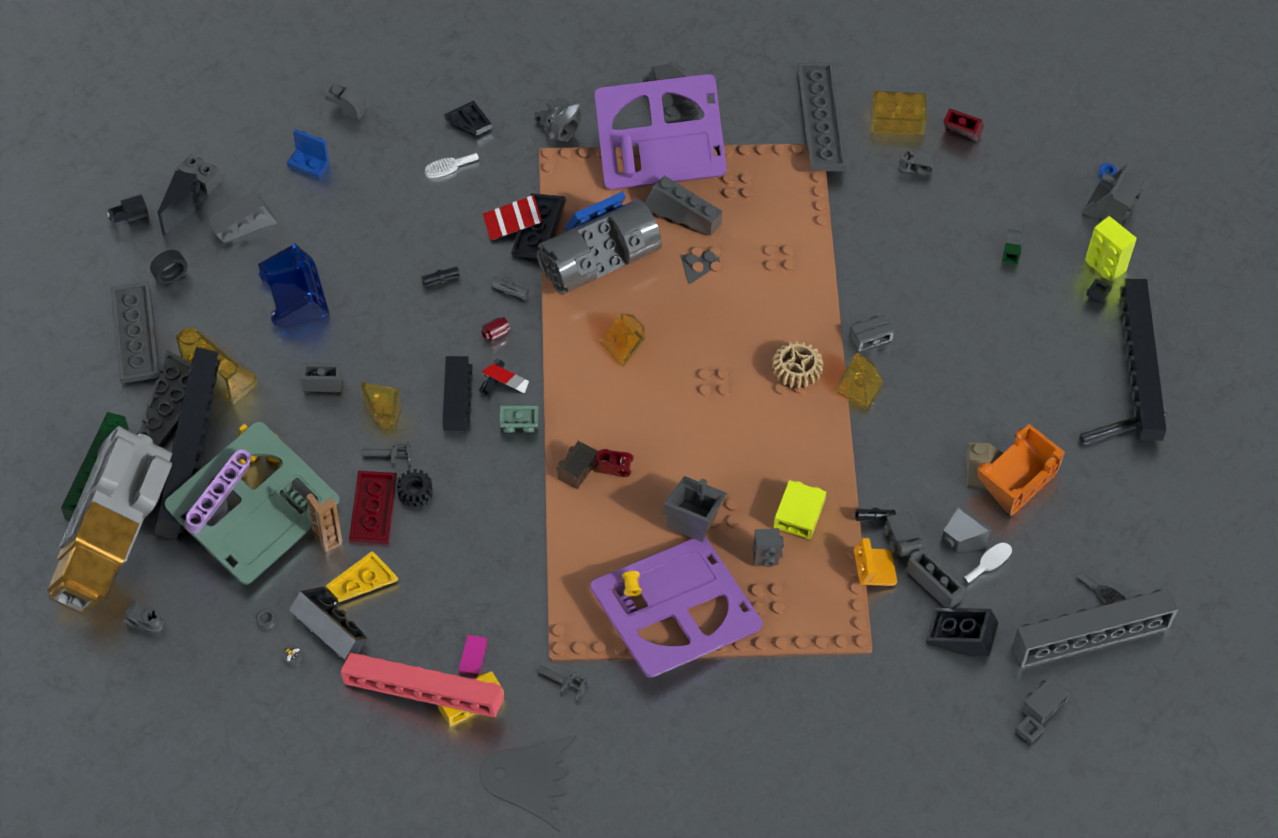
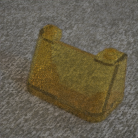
M191 327L183 329L176 335L180 356L189 362H192L196 347L219 352L217 359L221 360L218 370L219 374L226 381L228 390L226 399L231 404L236 403L256 386V374L214 338Z

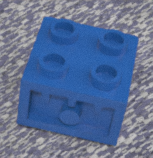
M295 129L293 135L296 150L287 161V166L319 179L329 165L327 142L320 137H314L305 131Z

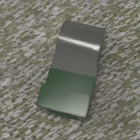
M1008 229L1002 262L1019 263L1022 231ZM1006 254L1016 255V257L1009 258Z

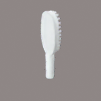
M474 153L456 160L452 157H447V159L444 158L432 162L425 168V175L428 178L446 176L456 171L460 165L479 160L478 154Z
M999 543L990 548L982 556L980 565L964 576L963 581L968 584L982 572L993 570L1003 564L1011 555L1012 547L1007 543Z

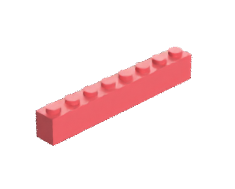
M350 653L340 671L343 682L346 685L494 718L504 700L502 687L496 683L482 682L473 678H464L455 674L450 675L437 670H427L419 666H409L400 662L386 661L382 658L368 657L363 654Z

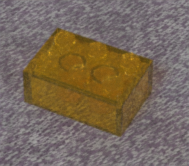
M873 90L871 102L872 132L924 134L926 126V93Z

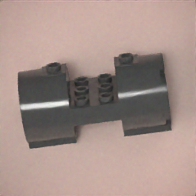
M636 199L538 244L541 250L537 251L538 254L536 256L542 272H544L546 278H549L554 283L553 289L558 294L564 295L622 266L660 250L662 240L652 213L641 200Z

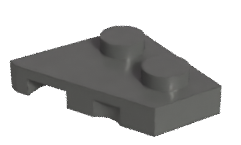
M710 250L703 251L700 257H696L692 253L681 255L689 284L710 272L713 262H720L719 257H715V254ZM701 262L703 270L695 272L692 269L694 263Z

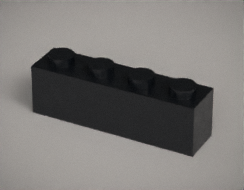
M446 356L443 431H466L467 423L471 421V413L467 412V407H471V396H468V391H472V380H469V375L473 373V365L469 364V356Z

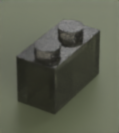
M577 441L575 446L569 448L564 461L561 460L556 468L558 479L578 489L595 466L598 451Z

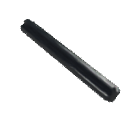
M1164 409V414H1165V419H1166L1167 412H1166V410ZM1132 417L1081 433L1079 440L1084 445L1135 429L1138 417Z

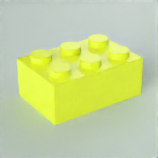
M1108 216L1094 227L1085 261L1089 266L1101 273L1104 278L1113 282L1127 271L1137 238Z

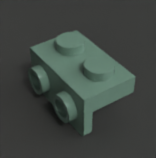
M500 406L499 428L504 429V433H514L515 429H523L524 433H534V429H538V406Z

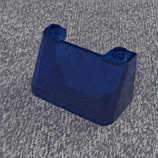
M297 244L287 247L258 264L261 280L263 282L266 281L271 287L276 309L271 312L272 316L270 318L275 326L285 327L323 318L329 314L316 264L312 257Z

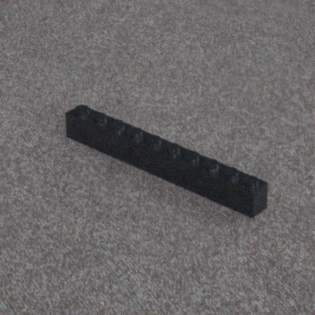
M1125 279L1123 286H1120V297H1123L1121 309L1122 312H1125L1123 325L1127 327L1125 341H1128L1129 344L1127 345V356H1130L1128 368L1129 371H1132L1130 385L1134 386L1132 401L1136 402L1134 417H1138L1136 433H1139L1140 440L1163 441L1166 433V422L1147 279Z

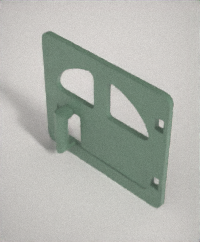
M255 422L165 501V509L186 529L185 520L182 516L188 514L211 481L218 475L237 450H246L250 453V456L274 457L282 462V466L254 490L240 479L232 492L241 499V502L214 526L206 524L200 532L190 533L237 580L245 585L252 583L312 529L308 503L292 487L294 479H298L318 498L319 504L330 498H333L336 506L339 503V495L263 422ZM225 474V477L228 479L234 478L232 474ZM280 492L303 514H300L289 502H287L280 495ZM193 519V524L200 523L199 520ZM229 556L238 563L234 568L225 560Z

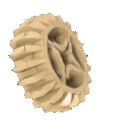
M789 341L787 346L782 345L781 349H777L776 354L773 356L772 368L774 376H777L778 381L783 380V385L790 384V388L797 386L800 389L801 385L807 388L808 383L813 385L820 378L824 364L817 348L812 349V344L806 346L805 341L802 344H799L798 341L792 344Z

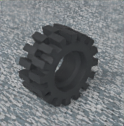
M413 469V473L407 470V475L402 473L397 483L400 501H403L405 505L409 502L410 507H413V504H416V507H420L419 503L425 505L426 500L429 502L430 496L433 494L432 480L428 474H423V470L417 473V469ZM411 484H420L422 486V490L419 492H410L407 488Z

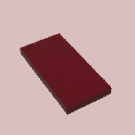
M358 471L349 542L389 544L397 473Z

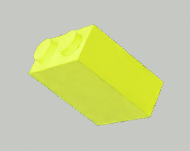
M789 480L775 516L774 528H779L781 531L811 540L825 503L826 491L818 487L804 485L799 481Z

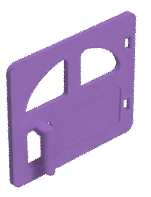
M704 74L601 87L595 91L603 175L607 189L617 190L655 185L664 175L675 182L725 175L727 168L716 79L713 75ZM664 94H675L685 97L700 107L704 117L701 120L667 124L664 121L662 96ZM713 94L714 104H708L707 95ZM644 96L649 98L652 119L650 126L614 130L612 128L615 117L627 104ZM635 144L639 145L641 171L635 172L632 145ZM619 146L622 148L624 173L622 174L618 172L616 147ZM719 146L720 156H714L713 147Z
M704 538L703 542L691 539L593 580L590 586L593 595L647 677L658 676L759 632L763 625L761 618L706 538ZM712 556L716 563L711 565L707 557ZM638 571L640 573L638 581L639 587L642 589L641 596L648 607L638 610L630 596L624 595L625 582L622 579L624 572ZM718 596H723L727 599L728 603L727 616L722 625L709 636L704 635L688 612V609ZM743 603L748 611L743 612L739 605ZM674 617L689 639L690 644L684 646L657 645L640 637L637 631L666 618Z

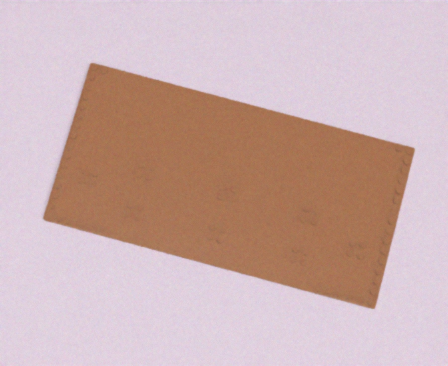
M807 144L724 145L727 168L725 175L676 182L723 211L722 225L711 236L690 229L688 225L673 223V220L663 217L662 219L657 217L655 213H652L661 235L662 246L660 250L622 266L564 295L558 294L553 289L554 283L549 278H546L544 272H542L549 659L551 661L634 659L590 589L591 582L599 577L694 539L667 528L666 516L663 515L664 503L684 476L696 481L705 479L707 485L727 493L705 538L714 548L763 622L759 632L701 657L860 654L872 652L866 585H860L854 555V548L861 541L862 536L860 521L855 520V510L859 508L827 176L826 171L810 172ZM639 146L632 147L635 172L641 171ZM600 147L541 148L539 150L540 194L565 196L566 198L555 236L566 232L564 229L574 213L622 191L626 196L622 203L623 205L636 199L645 203L654 186L649 185L617 190L607 189L604 183ZM616 147L618 172L622 174L624 173L622 148ZM713 148L714 156H717V152ZM710 250L715 254V257H719L720 262H713L710 272L693 283H688L681 255L692 253L696 257H700L703 251ZM696 262L693 264L692 269L695 272H701L703 264ZM789 341L792 344H795L796 341L802 344L805 341L806 346L812 344V349L817 348L818 354L822 356L824 363L822 367L823 372L818 381H815L813 385L808 383L807 388L801 385L800 389L797 386L790 388V384L783 385V380L778 381L777 376H774L772 368L773 356L776 354L777 349H781L782 345L787 346ZM601 449L631 453L634 456V460L630 465L631 475L629 477H619L598 472L595 468L597 452ZM789 480L799 481L804 485L818 487L826 491L825 503L811 540L779 530L780 536L784 538V548H782L783 556L779 558L778 565L773 567L754 566L753 542L755 529L774 528L775 516ZM712 556L707 557L711 565L716 563ZM641 594L630 596L638 610L648 607ZM718 596L688 609V612L704 635L709 636L713 634L724 622L728 612V603L725 597ZM743 603L739 605L743 612L748 611ZM674 617L666 618L637 631L640 637L657 645L684 646L690 644L689 639Z

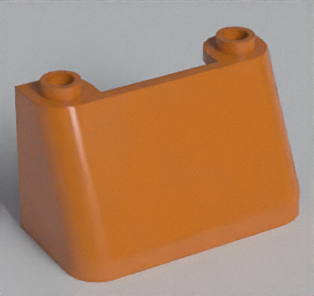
M1030 424L1025 428L1021 427L1015 433L1016 439L1014 444L993 463L983 462L977 469L979 480L1009 515L1016 513L1055 476L1061 466L1065 451Z

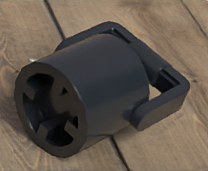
M142 194L121 200V205L108 209L107 213L109 220L113 223L123 220L130 223L149 217Z

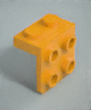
M862 538L854 548L860 585L895 586L897 584V576L891 550L872 549L870 539Z

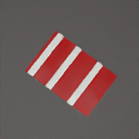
M534 195L483 213L490 240L542 222Z

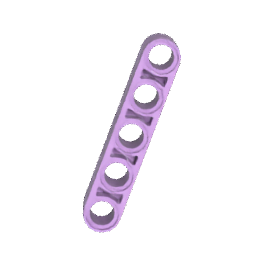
M237 450L190 509L185 521V527L188 532L198 533L203 529L246 473L251 461L248 451ZM243 459L246 463L240 464L236 460ZM225 474H232L234 478L228 479L225 477ZM221 489L223 493L217 494L213 490ZM202 504H209L211 508L205 509L202 507ZM197 519L200 523L193 524L190 520Z

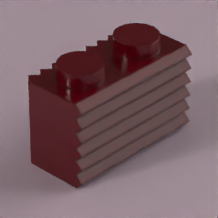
M949 108L943 121L945 130L949 131V133L952 132L956 135L959 134V136L962 135V137L965 136V138L972 139V141L975 140V142L979 140L984 129L982 119Z

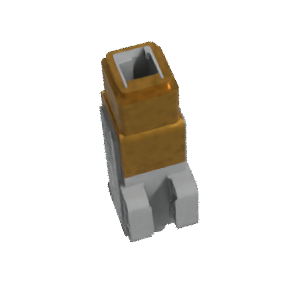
M120 426L104 440L98 451V457L59 547L61 550L57 557L60 561L47 589L51 600L82 614L92 610L106 597L115 572L128 559L144 518L155 507L172 466V462H170L172 452L154 444L150 437L143 434L136 435Z

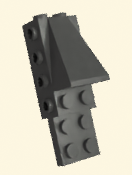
M678 61L646 68L645 76L642 79L643 82L686 77V74ZM664 94L662 96L665 123L700 120L699 118L702 117L700 108L691 100L675 94Z

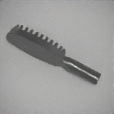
M1082 571L1076 577L1096 591L1097 598L1105 605L1112 604L1120 599L1128 600L1123 594L1111 588V586H1101Z

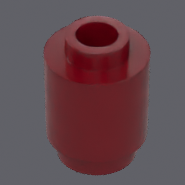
M498 317L484 324L481 334L485 340L493 342L506 335L507 331L510 330V325L506 318Z

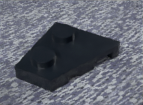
M474 100L444 114L446 121L475 135H479L492 128V123Z

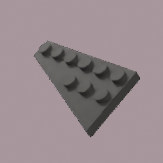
M168 350L166 351L164 363L161 365L158 380H156L147 404V410L143 415L142 424L137 435H146L153 440L154 444L161 447L175 430L179 420L191 362Z

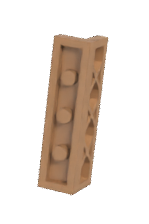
M312 493L308 494L306 498L313 536L325 553L343 544L336 502L333 498H330L319 504Z

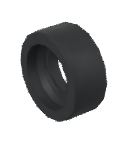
M167 250L160 253L153 259L150 265V271L156 281L165 285L179 280L188 268L186 260L178 250ZM171 264H174V265H173L172 267H170L169 269L164 270L167 266H169V265H171Z

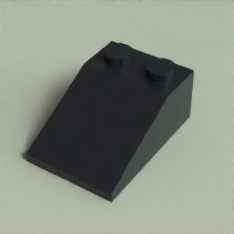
M175 170L157 212L162 235L170 233L196 211L198 204H201L203 195L200 193V183L198 182L197 174Z
M935 608L926 642L971 656H990L998 621L992 609Z

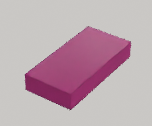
M467 635L459 666V674L479 676L488 642L487 638Z

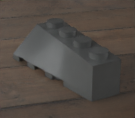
M665 175L653 186L644 203L650 212L655 213L657 217L662 219L663 217L673 220V223L688 225L690 229L709 236L722 225L723 211Z

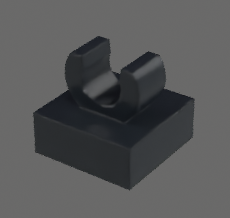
M1095 279L1087 290L1086 295L1090 299H1095L1098 303H1103L1111 292L1112 286Z

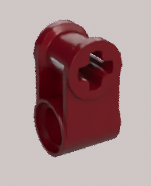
M601 449L596 455L595 468L602 474L629 477L631 475L630 465L634 460V456L628 452Z

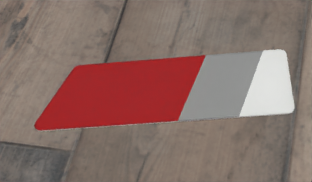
M493 363L482 371V373L522 393H525L529 383L528 380Z

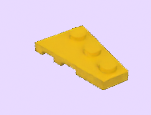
M372 551L328 583L326 590L339 603L398 581V577Z

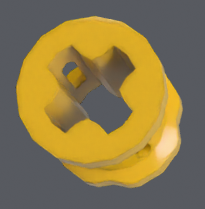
M627 571L622 574V579L625 582L624 595L636 596L642 593V589L639 587L638 578L640 573L638 571Z

